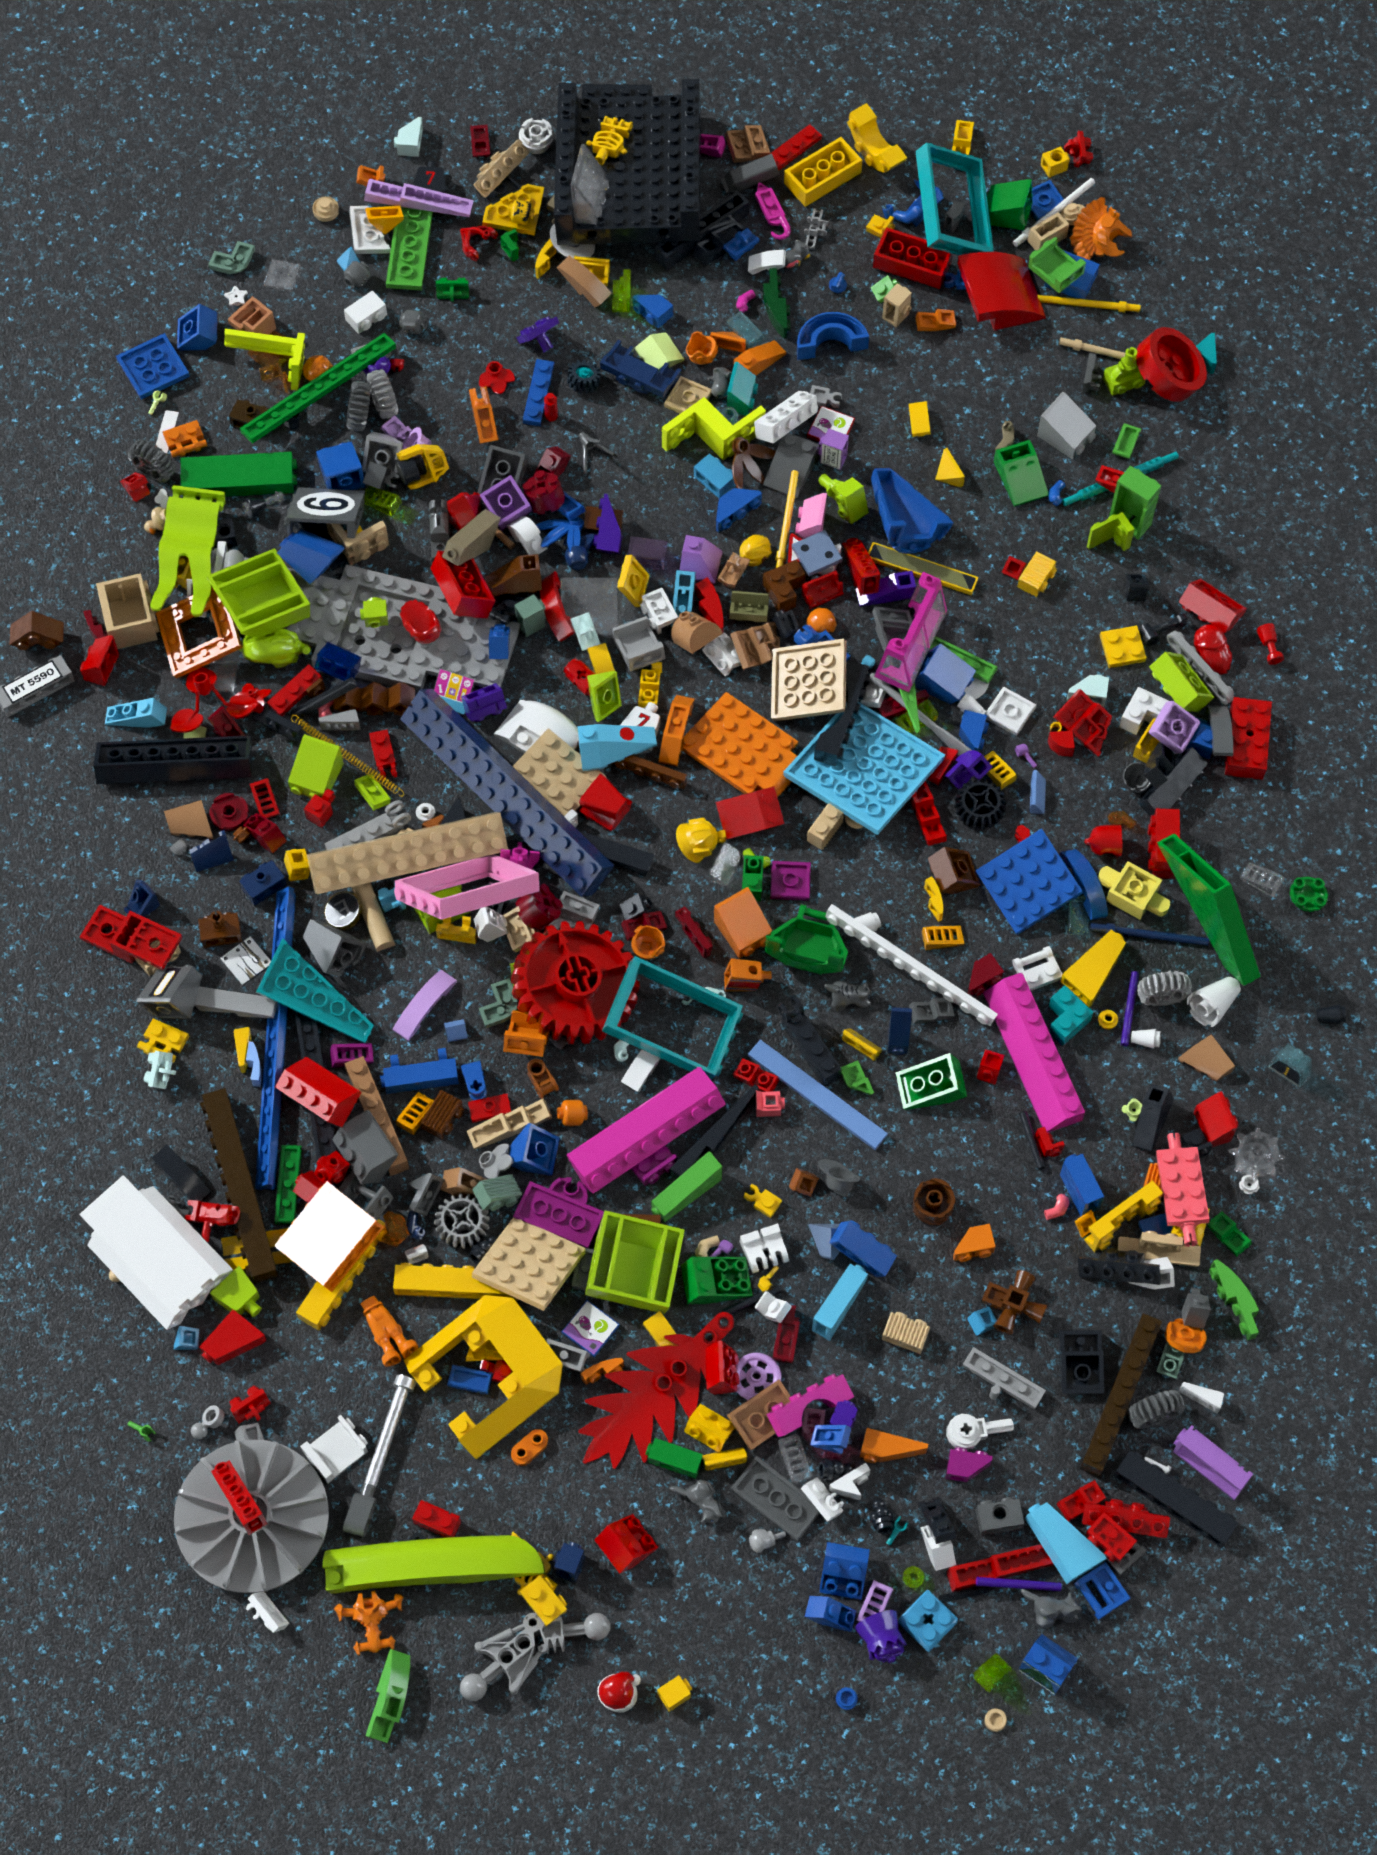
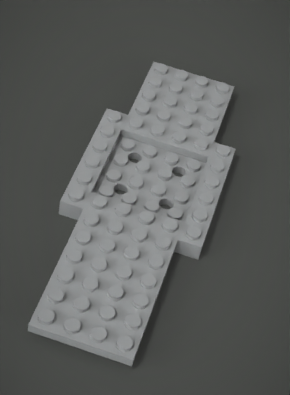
M351 565L345 566L341 580L320 575L314 582L309 584L294 569L288 568L310 603V617L289 625L284 629L297 633L298 639L302 643L316 647L311 659L314 668L388 686H394L402 682L415 688L417 693L420 689L424 688L428 674L438 676L440 669L473 679V685L484 688L497 683L501 687L521 623L511 621L505 626L510 627L508 659H489L491 626L494 627L495 624H501L500 621L497 619L493 620L489 616L486 619L454 615L438 586ZM373 597H378L382 600L386 599L388 625L377 628L366 627L365 621L361 620L360 617L363 601ZM416 599L418 602L422 601L429 609L434 611L441 625L440 636L436 641L430 644H420L414 638H411L410 633L403 626L399 614L401 607L406 602ZM211 613L209 619L211 622H214ZM358 639L365 640V643L362 645L355 644ZM394 648H400L401 652L398 654H393L391 650Z

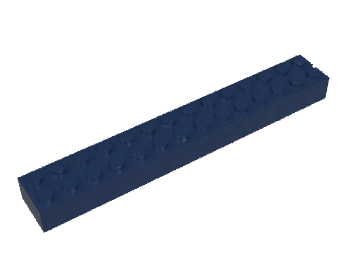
M420 689L411 702L413 706H408L400 720L494 812H500L502 820L534 851H539L540 857L581 897L593 895L614 865L433 689Z

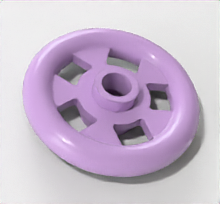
M750 1353L741 1357L738 1365H736V1372L739 1375V1380L741 1381L746 1378L750 1386L744 1388L741 1382H739L737 1393L749 1400L758 1394L755 1393L754 1387L763 1386L765 1389L772 1384L766 1382L767 1374H773V1382L778 1379L781 1381V1370L776 1361L763 1353ZM759 1361L767 1364L765 1369L757 1366ZM748 1363L752 1368L745 1373L742 1368ZM758 1373L761 1377L754 1379L753 1374Z

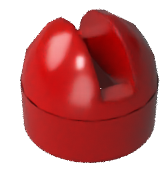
M390 359L392 371L395 372V367H398V372L403 370L404 359Z

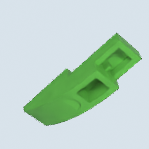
M1218 1259L1214 1260L1209 1271L1211 1278L1216 1280L1218 1285L1217 1293L1219 1298L1223 1299L1225 1305L1233 1302V1312L1235 1316L1239 1317L1241 1322L1239 1323L1241 1333L1246 1335L1247 1340L1255 1339L1259 1333L1253 1318L1259 1312L1255 1300L1244 1283L1230 1268Z
M390 1649L376 1692H379V1696L365 1736L388 1743L394 1723H399L409 1682L410 1655Z

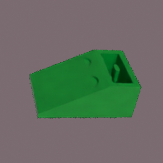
M1030 440L995 450L994 464L1014 507L1049 496L1037 454Z
M691 1257L681 1265L687 1304H711L753 1296L746 1257Z

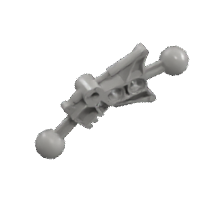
M529 1613L525 1616L523 1624L513 1629L509 1628L483 1642L475 1643L476 1652L488 1655L494 1662L480 1674L471 1673L462 1679L460 1684L462 1696L469 1701L482 1699L486 1694L487 1684L502 1672L509 1679L510 1693L516 1695L523 1682L537 1665V1660L542 1654H549L550 1648H553L556 1653L557 1647H561L562 1652H564L565 1637L586 1635L588 1638L598 1641L605 1638L610 1631L609 1619L601 1613H593L584 1622L563 1624L560 1615L546 1627L536 1613ZM524 1629V1630H523L522 1632H520L516 1637H514L511 1641H509V1642H502V1641H504V1640H506V1639H508V1638L514 1636V1635H513L514 1633H516V1632H518V1631ZM541 1635L544 1644L538 1647V1652L536 1653L535 1638ZM523 1641L530 1643V1646L526 1649L519 1648V1644ZM511 1655L513 1660L510 1663H503V1657Z

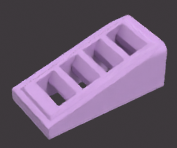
M873 1580L857 1621L861 1622L867 1618L863 1616L865 1612L870 1615L877 1613L868 1609V1604L880 1609L879 1612L884 1611L893 1588ZM877 1588L887 1594L884 1597L874 1592V1589ZM871 1596L882 1600V1605L870 1600Z

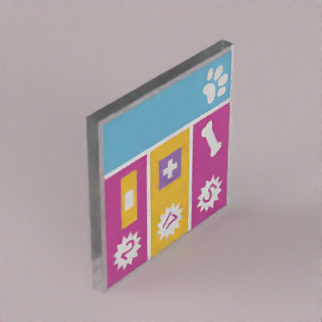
M440 668L434 691L458 714L465 716L466 713L461 696L473 691L476 679Z

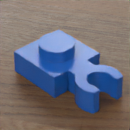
M960 271L957 272V275L946 273L945 279L950 280L944 281L946 288L956 285L957 290L966 289Z

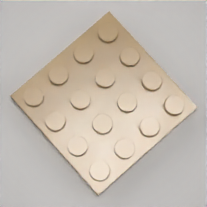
M845 639L773 649L771 719L773 721L845 711L847 641Z
M549 728L512 766L563 816L571 809L576 812L581 807L579 800L599 774L604 775L599 770L583 771L580 754Z
M512 1218L474 1269L472 1278L544 1311L585 1255L586 1248L545 1229Z

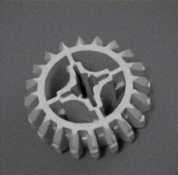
M380 369L368 373L367 383L370 385V394L382 419H389L397 415V400L385 371Z
M1162 971L1161 973H1155L1142 978L1139 981L1137 992L1141 1003L1145 1005L1167 1006L1186 1000L1190 993H1192V985L1188 975L1183 972Z
M460 1193L458 1199H455V1196L452 1195V1201L449 1202L445 1199V1206H438L440 1212L435 1213V1217L438 1219L434 1220V1224L438 1226L436 1232L441 1233L440 1239H446L447 1245L453 1241V1247L455 1248L459 1243L463 1249L465 1248V1243H469V1246L472 1247L473 1240L479 1242V1236H486L484 1230L489 1229L487 1223L490 1222V1217L486 1216L488 1210L483 1211L477 1198L475 1197L471 1200L470 1194L463 1198V1195ZM458 1208H464V1209L461 1210V1211H456V1210H455V1209H458ZM473 1211L479 1217L477 1226L470 1219ZM447 1217H450L451 1221L454 1222L451 1231L445 1225ZM462 1231H469V1233L460 1234Z

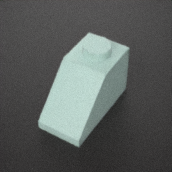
M422 117L416 118L399 129L398 137L394 138V148H397L398 155L419 157L423 132Z
M1089 675L1069 689L1067 701L1078 689H1081L1094 703L1105 706L1109 677Z

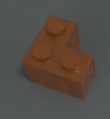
M797 560L763 573V586L776 610L784 609V611L795 608L797 596L794 590L802 587V584L805 583V573Z
M30 611L10 625L9 645L25 651L35 644L44 646L46 649H54L63 643L64 622L35 611Z

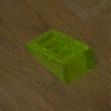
M369 486L365 492V504L391 517L402 503L401 496ZM371 492L374 493L372 498L369 499L368 497L371 494Z
M929 699L917 705V709L933 722L937 720L938 712ZM908 712L895 720V723L907 732L912 733L915 731ZM919 720L920 728L926 726ZM904 721L908 722V724L910 725L909 728H907Z

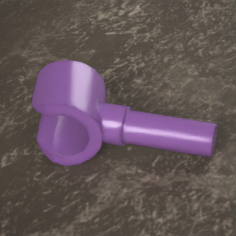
M1021 744L1016 746V755L1018 757L1024 755L1031 766L1035 768L1037 764L1031 758L1027 745Z
M722 1240L716 1251L709 1257H717L722 1251L729 1254L733 1248L732 1243Z

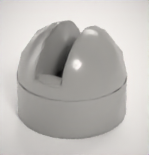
M181 838L170 847V850L176 855H183V852L187 850V846Z

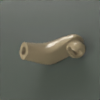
M1011 421L1003 423V439L995 450L1014 444V426Z

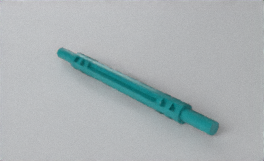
M1175 451L1164 457H1156L1134 468L1141 470L1145 475L1163 467L1168 462L1178 459L1179 455ZM1095 483L1079 490L1072 496L1062 499V503L1064 506H1067L1079 500L1084 501L1108 489Z

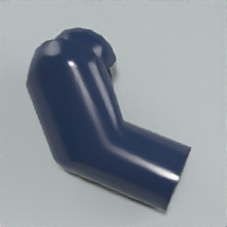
M409 1211L406 1230L414 1239L420 1240L425 1236V1229L417 1224L419 1213Z

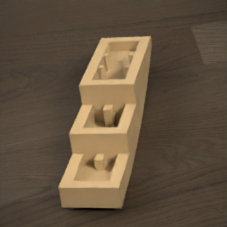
M541 1099L527 1107L521 1106L505 1115L501 1113L467 1130L473 1148L478 1149L521 1133L528 1123L537 1126L551 1119L552 1115L546 1101Z

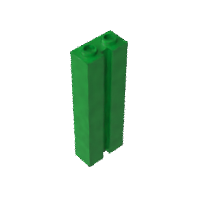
M292 452L181 458V486L225 492V497L294 493V486H297V474H294V470H297V460L293 459Z

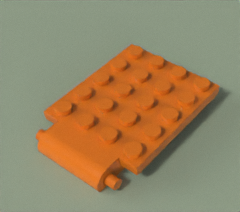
M725 692L683 737L682 751L743 794L774 786L778 798L792 783L783 775V771L797 757L792 751L798 745V741Z

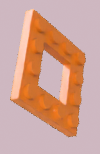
M213 587L211 588V595L204 612L211 610L218 637L189 651L186 648L180 623L195 617L191 614L193 595L156 612L171 671L176 679L243 648L237 626Z

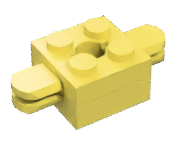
M1129 861L1121 873L1109 866H1105L1100 870L1098 879L1101 885L1110 889L1106 899L1108 903L1141 920L1146 910L1160 917L1168 913L1170 900L1157 893L1162 882L1160 878Z

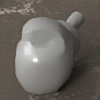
M756 1529L752 1531L749 1543L753 1551L760 1553L764 1549L774 1546L775 1540L785 1537L786 1533L783 1531L773 1535L771 1531Z

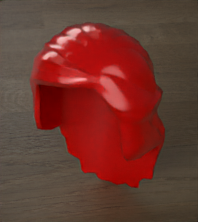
M414 599L413 601L406 602L401 607L399 614L403 626L410 633L411 638H414L420 644H430L439 638L441 632L440 621L434 611L429 609L427 605L422 601L418 602Z
M1207 624L1195 632L1193 644L1199 656L1214 672L1223 675L1227 673V670H1230L1232 653L1222 629L1216 625Z

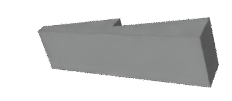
M199 987L194 1004L200 1011L236 1013L241 1017L274 1018L278 1005L277 1002L265 996Z

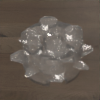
M1257 1128L1255 1132H1250L1248 1135L1239 1132L1237 1134L1239 1140L1237 1148L1229 1149L1228 1151L1235 1158L1236 1168L1234 1170L1236 1172L1239 1171L1241 1174L1252 1175L1254 1181H1257L1258 1177H1264L1267 1174L1275 1176L1274 1165L1276 1161L1285 1159V1156L1279 1154L1277 1145L1279 1139L1277 1137L1270 1138V1135L1261 1132L1260 1128Z

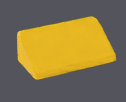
M849 1028L843 1031L842 1040L873 1061L882 1052L880 1047Z
M741 1447L703 1455L705 1470L746 1463V1451Z

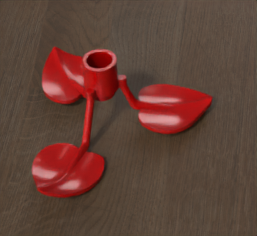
M200 667L190 672L186 681L188 691L196 694V708L194 711L192 709L178 711L171 720L170 729L179 733L191 732L197 729L204 720L203 715L198 714L199 695H208L211 690L227 707L226 710L231 717L235 719L246 717L258 707L259 703L256 699L246 695L233 696L230 698L229 703L226 702L214 687L217 681L216 674L209 669Z

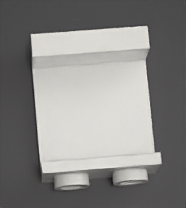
M341 1415L338 1417L339 1422L311 1444L306 1441L300 1446L302 1452L327 1483L331 1482L368 1453L366 1447L368 1442L361 1434L357 1436L353 1431L355 1426L350 1419L347 1418L345 1420Z

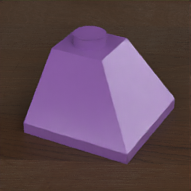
M686 535L680 571L696 572L697 582L708 577L711 583L715 585L723 551L705 538Z

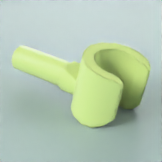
M161 391L153 393L154 401L148 414H153L159 402L166 401L167 394L162 393L159 398Z

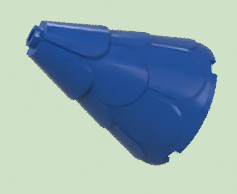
M891 468L874 469L871 476L874 498L878 505L888 542L893 549L905 554L921 552L930 548V544L936 539L940 541L947 534L953 522L946 514Z

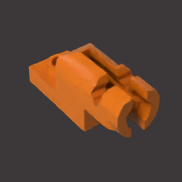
M487 386L480 388L481 399L477 398L475 388L469 389L480 444L498 441Z

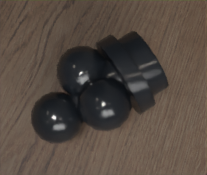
M490 1236L487 1240L477 1242L469 1253L471 1260L478 1265L498 1237Z
M826 1459L819 1464L820 1478L826 1481L832 1480L835 1482L843 1477V1474L846 1475L854 1470L852 1464H843L838 1459Z
M877 1498L872 1502V1507L876 1511H873L869 1518L878 1533H888L894 1529L893 1513L885 1507V1502L881 1498Z

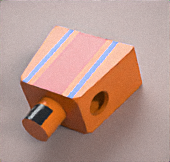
M731 958L724 972L725 992L756 991L760 983H771L772 972L762 971L761 962Z

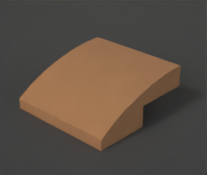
M746 125L743 130H727L725 133L734 163L756 160L770 154L761 125Z

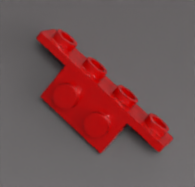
M1118 1499L1105 1501V1505L1085 1503L1082 1523L1092 1526L1105 1512L1126 1532L1167 1538L1170 1517L1149 1513L1148 1508L1141 1503L1123 1504V1501Z

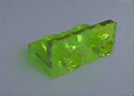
M623 269V277H620V280H613V312H630L631 270Z

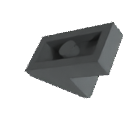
M428 1173L409 1182V1185L417 1189L409 1209L427 1216L445 1179Z

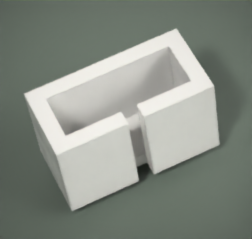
M371 291L344 309L345 320L360 334L368 330L372 323L383 320L387 315L386 304Z

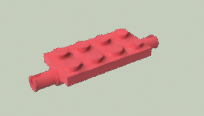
M1173 1133L1167 1135L1169 1149L1156 1151L1167 1226L1180 1227L1183 1231L1184 1245L1190 1247L1189 1242L1191 1240V1245L1196 1246L1198 1241L1195 1228L1201 1223H1209L1198 1147L1182 1148L1180 1134L1175 1133L1174 1138Z

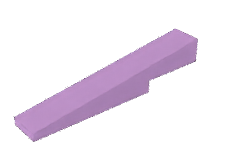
M373 179L368 180L364 201L463 217H470L474 201L406 183L401 187Z

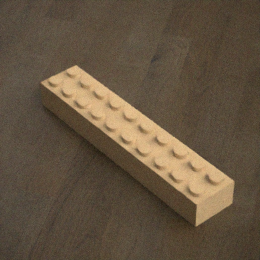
M494 812L307 854L315 893L321 894L500 853L501 849L508 850L501 813Z

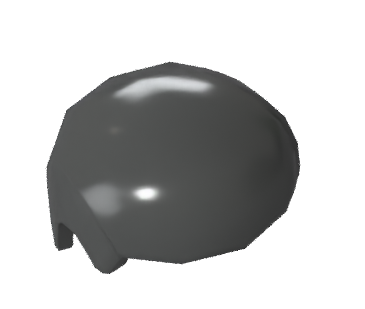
M1142 762L1130 763L1123 772L1125 785L1136 793L1146 792L1152 786L1144 776L1146 765Z

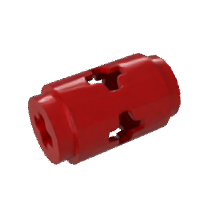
M575 658L566 665L563 672L565 677L576 685L583 694L590 697L587 676L594 675L595 673L582 660Z

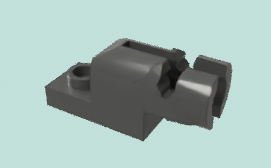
M441 499L442 513H440V518L437 517L435 500L429 502L432 561H434L438 550H445L447 541L450 539L447 501Z

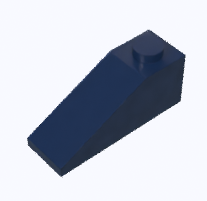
M892 1007L888 1028V1053L894 1055L908 1053L912 1017L911 1008Z

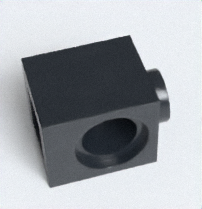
M232 518L218 520L217 543L218 541L226 542L228 549L237 546Z

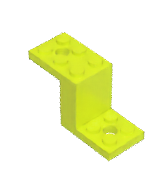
M703 397L662 427V448L666 452L672 448L674 449L681 441L690 438L695 432L722 460H725L727 457H732L735 454L732 449V443L736 437H743L749 443L756 437L754 422L765 415L766 410L759 406L739 422L732 425Z

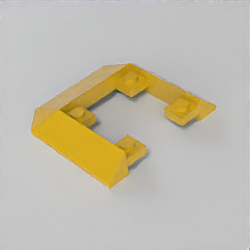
M483 1296L404 1360L409 1373L415 1378L424 1392L429 1391L442 1380L432 1364L462 1340L466 1341L474 1353L491 1341L511 1368L513 1373L498 1384L508 1398L505 1403L477 1425L465 1411L448 1424L457 1436L458 1441L475 1459H478L559 1394L563 1363L514 1298Z

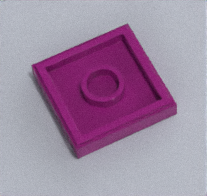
M772 861L770 899L809 901L811 863Z

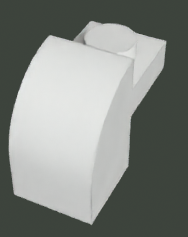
M521 516L507 525L514 540L522 543L528 555H539L548 549L547 547H541L543 541L539 535L541 532L528 517Z

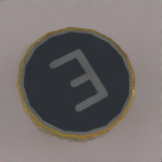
M349 891L336 893L329 898L325 905V919L329 925L337 929H349L360 919L359 916L363 910L362 902L355 894Z

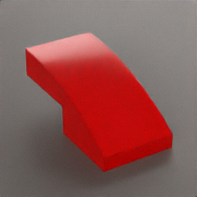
M1094 1480L1079 1488L1075 1493L1060 1500L1056 1505L1069 1522L1083 1514L1085 1503L1099 1504L1106 1499V1496Z

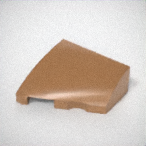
M1212 1034L1178 1058L1181 1063L1185 1062L1195 1067L1194 1070L1199 1073H1205L1216 1082L1233 1072L1235 1067Z

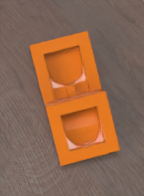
M937 309L935 313L917 312L916 314L918 331H939L956 327L954 310Z

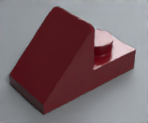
M223 706L207 718L215 728L213 732L218 737L246 736Z

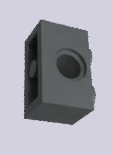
M1013 1497L1001 1499V1502L993 1503L992 1500H987L977 1505L976 1515L980 1535L1019 1530L1024 1526L1019 1499L1014 1500ZM994 1512H1003L1005 1518L997 1519L994 1516Z

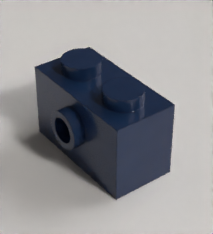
M273 860L261 864L257 870L245 874L239 881L241 889L254 906L287 886L285 876Z
M573 1542L569 1544L563 1543L561 1550H558L554 1560L557 1577L576 1584L585 1561L584 1550L581 1549L582 1546Z

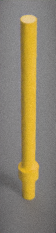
M1037 295L1041 303L1113 309L1124 313L1125 311L1140 312L1141 305L1126 304L1127 302L1125 301L1116 303Z
M796 470L791 472L779 551L776 552L775 558L777 561L776 568L784 565L787 558L786 549L799 472Z

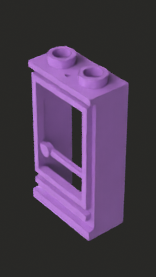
M1192 1425L1188 1430L1184 1428L1173 1443L1176 1445L1173 1452L1231 1499L1235 1500L1247 1485L1253 1473L1250 1471L1248 1473L1245 1472L1243 1466L1239 1467L1237 1461L1198 1430H1193L1194 1427Z

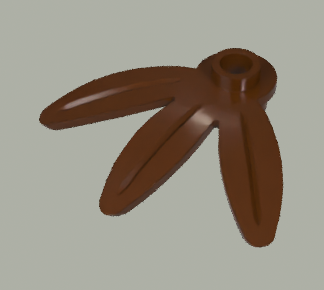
M736 437L732 443V449L735 453L732 474L737 489H742L743 465L754 480L764 484L765 478L751 456L761 459H772L776 451L763 445L749 444L747 439Z

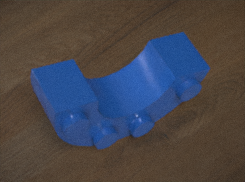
M841 312L818 314L809 319L802 326L798 334L797 361L815 358L817 346L827 340L843 342L848 346L850 352L868 349L869 334L859 320Z

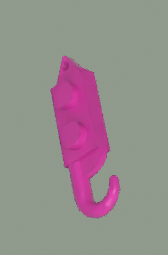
M759 182L755 198L768 224L773 226L782 225L784 229L782 235L771 232L772 237L784 240L791 233L785 213L772 187L768 188Z

